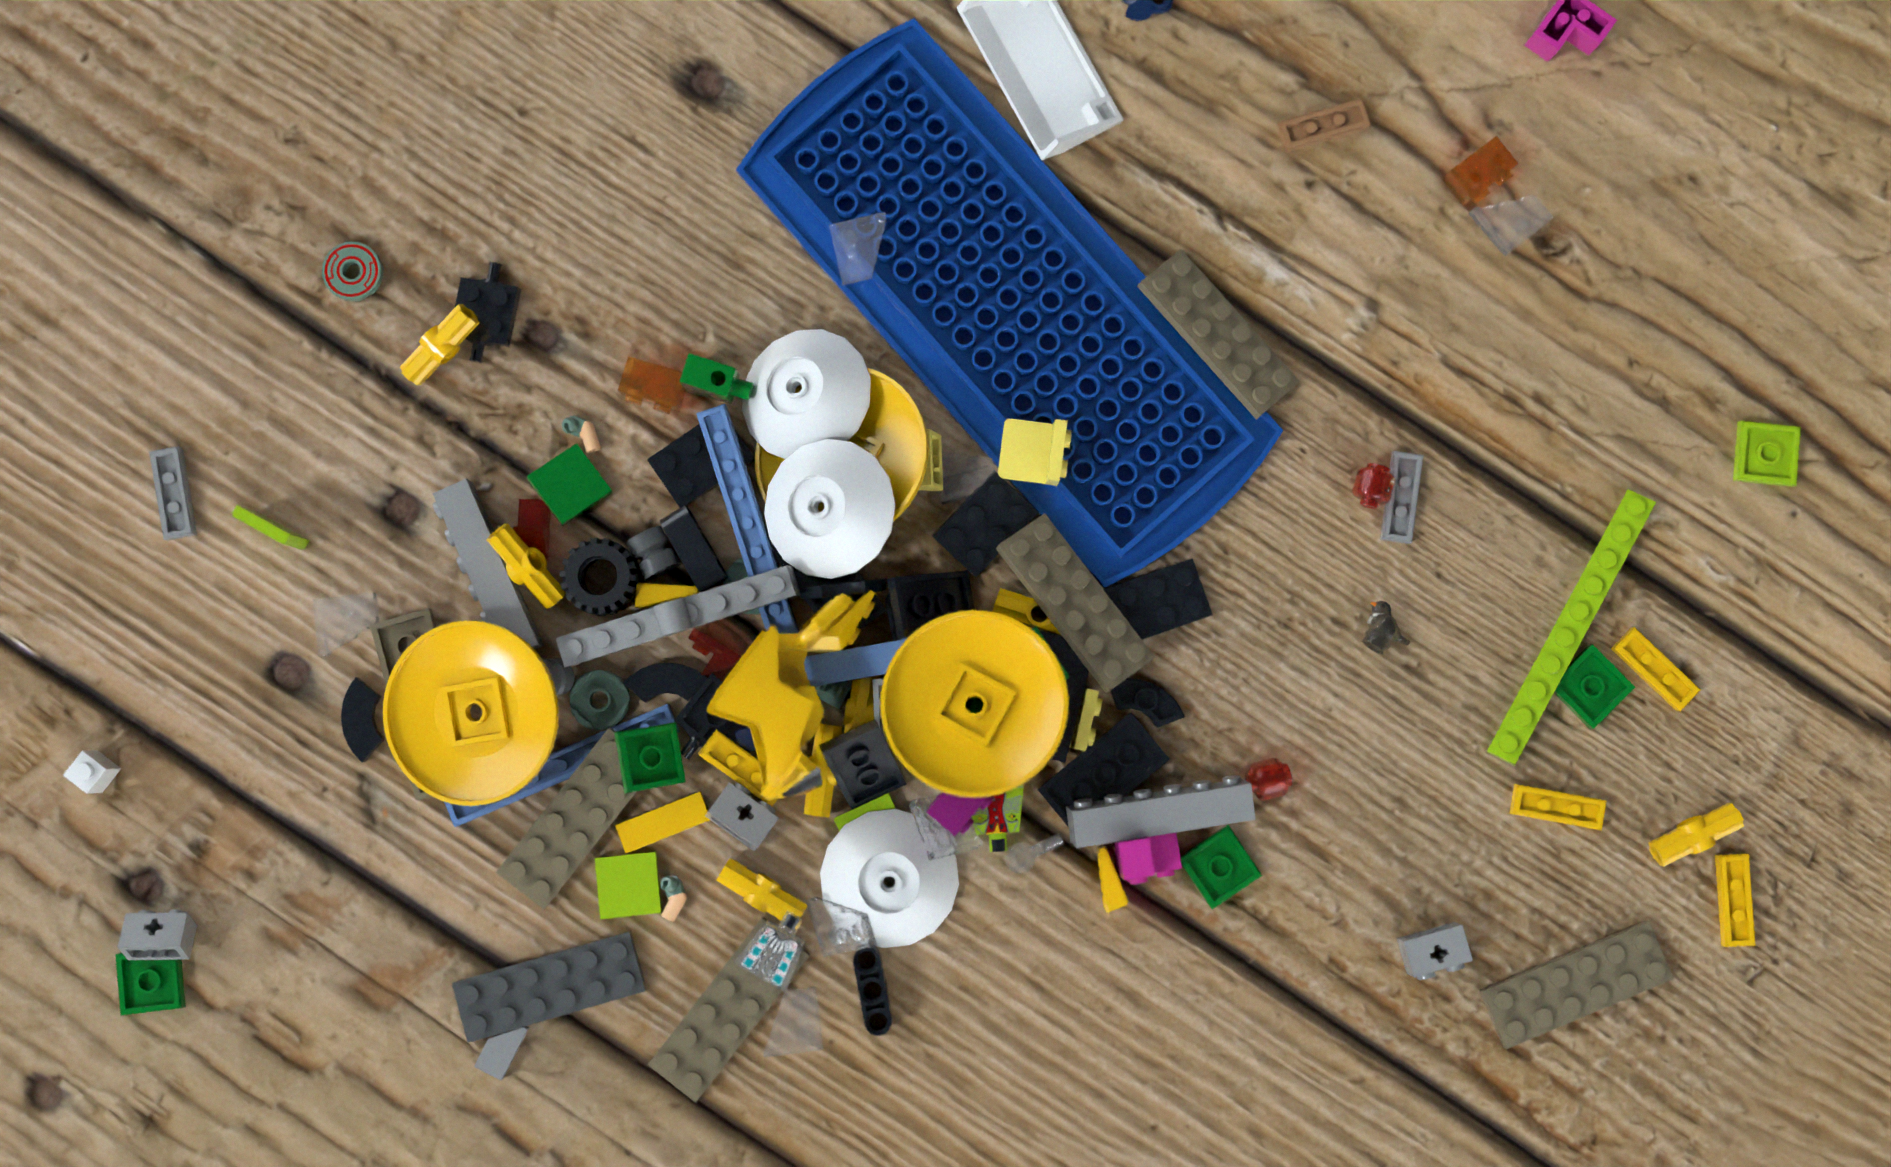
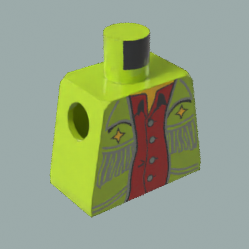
M1024 784L1002 794L993 795V800L983 811L978 808L972 815L976 835L988 834L990 852L1008 851L1007 833L1019 832Z

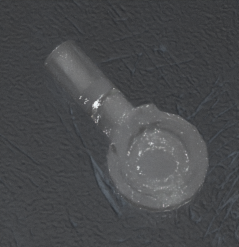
M1058 833L1033 846L1025 843L1013 844L1006 852V865L1015 873L1028 872L1035 864L1036 857L1064 844L1060 834Z

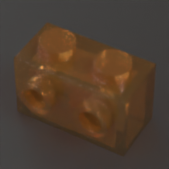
M1495 136L1451 169L1444 176L1443 181L1463 206L1472 200L1477 204L1490 194L1488 188L1496 183L1500 187L1514 176L1511 171L1519 163L1501 140Z
M629 356L618 388V392L625 396V402L641 406L642 402L654 405V410L665 414H670L671 410L680 412L686 390L679 382L682 375L681 371Z

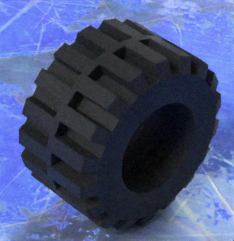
M590 538L591 541L589 542L582 541L578 543V548H572L568 552L571 554L569 558H564L562 562L565 565L564 571L560 570V577L563 578L561 587L562 590L566 591L567 599L573 602L574 606L578 609L598 616H605V614L613 615L617 614V611L620 609L625 610L629 607L627 604L635 600L636 584L639 583V577H641V571L637 567L639 565L637 560L628 549L610 539ZM603 559L608 560L616 567L617 581L609 592L602 595L593 594L588 590L585 583L586 572L594 562Z

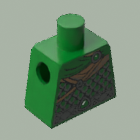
M688 353L679 381L688 393L728 404L732 403L734 396L749 400L754 387V383L740 379L736 368ZM720 380H726L723 385L717 386Z

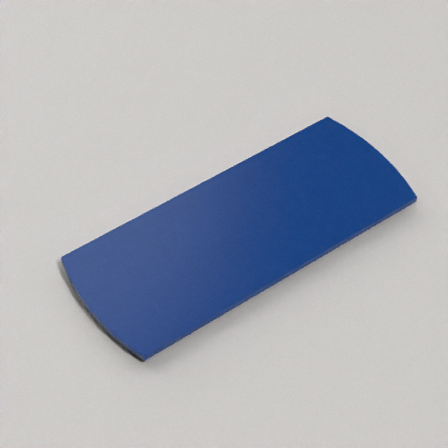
M915 18L878 35L843 57L812 81L779 113L758 137L736 168L737 174L997 468L999 467L1004 422L1007 419L1053 424L1055 419L1067 421L1066 429L1072 430L1070 447H1064L1063 459L1068 460L1066 478L1060 477V482L1057 486L1015 480L1009 481L1040 516L1044 513L1047 515L1103 588L1146 567L1175 548L1204 525L1239 491L1260 466L1284 431L1267 411L1256 420L1137 287L1146 276Z

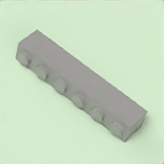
M464 479L433 493L436 500L433 503L434 511L440 520L444 519L448 528L444 531L445 536L452 547L456 546L460 556L456 558L458 566L463 574H468L472 583L468 585L469 591L476 602L479 601L483 608V612L480 613L482 621L511 630L529 643L534 650L544 646L518 584L509 578L505 561L486 540L494 532V529L473 482Z
M1232 775L1223 777V782L1211 783V780H1199L1193 782V786L1182 788V785L1176 784L1163 787L1164 791L1153 793L1151 789L1134 791V796L1122 797V794H1110L1104 796L1102 801L1093 802L1089 798L1078 799L1074 801V805L1066 806L1070 842L1076 848L1256 820L1252 785L1245 779H1241V776Z

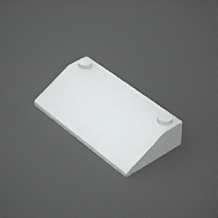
M963 0L957 7L958 12L1041 160L1064 153L1124 120L1057 0Z

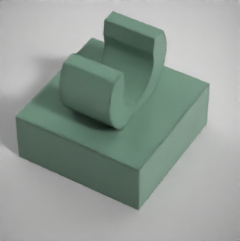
M845 681L817 686L818 697L822 701L840 709L851 689L852 682Z

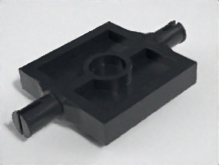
M489 262L486 279L475 280L461 277L455 307L458 304H463L477 315L480 322L464 339L473 344L469 361L475 363H482L485 346L499 345L510 347L521 289L499 282L502 264L496 262Z
M714 673L708 677L674 719L677 724L686 730L691 738L681 750V755H685L684 757L690 760L700 746L703 747L716 729L736 742L735 732L747 727L709 714L706 711L713 695L723 682Z

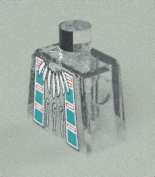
M787 911L779 925L768 920L734 963L786 992L805 944L804 939L795 935L803 919Z

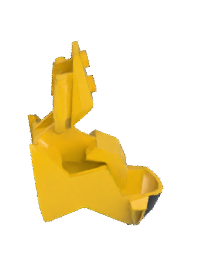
M870 590L868 593L863 594L856 602L852 601L845 594L837 595L805 622L798 633H778L774 625H771L766 632L762 630L716 690L707 706L706 711L709 714L747 726L750 729L762 779L760 795L764 796V798L773 800L795 797L821 787L822 775L820 768L800 752V748L816 734L824 715L815 686L810 685L804 661L807 652H837L844 649L847 643L852 645L860 633L861 629L857 626L861 618L864 617L866 619L874 608L875 603L871 600L875 592Z

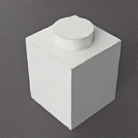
M98 750L81 751L63 776L86 794L103 793L121 768Z

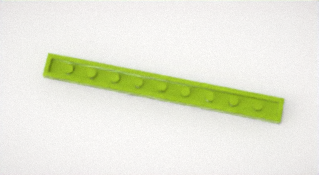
M1629 489L1625 493L1487 750L1488 753L1513 766L1516 765L1656 504L1655 501Z

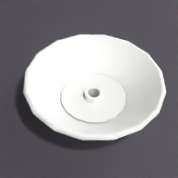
M823 329L797 330L773 341L754 360L745 380L754 383L750 399H743L742 412L753 438L768 453L786 459L803 445L824 439L848 441L859 430L870 406L871 378L863 356L846 338ZM802 385L801 391L795 393L796 387Z
M824 439L801 446L781 462L768 485L764 515L769 538L784 561L805 575L832 579L855 573L878 556L892 531L896 504L890 478L874 455L853 442ZM820 502H823L825 505L822 512L818 511Z
M899 809L870 811L845 824L828 845L820 870L823 900L836 924L857 941L881 948L911 945L935 932L951 912L959 887L956 856L944 834L922 816ZM887 876L895 879V884L891 887L886 886L883 882Z

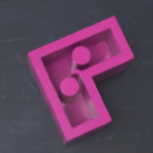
M1556 0L1524 46L1547 62L1559 51L1565 41H1568L1589 56L1601 44L1617 19L1589 0Z
M1176 832L1113 842L1118 875L1122 879L1127 880V882H1130V884L1148 882V876H1154L1155 873L1157 877L1175 875L1174 870L1182 869Z

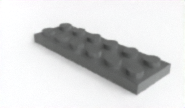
M631 931L452 983L467 1043L647 990Z

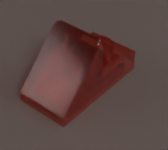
M519 499L518 526H513V530L529 548L533 547L540 550L545 556L546 561H548L551 511L543 500Z
M695 628L688 637V639L694 642L692 648L705 656H708L709 652L713 653L701 674L703 676L731 670L742 657Z

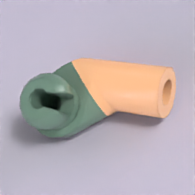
M570 416L563 420V431L582 438L587 453L596 452L601 449L592 422L578 416Z
M673 875L665 876L660 883L661 889L665 890L668 898V903L661 916L671 922L675 921L687 899L682 881Z

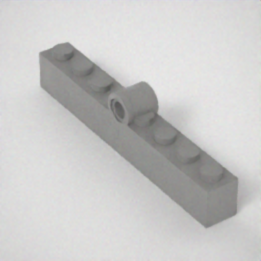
M784 566L556 638V642L564 667L575 666L799 596L800 588L793 566Z

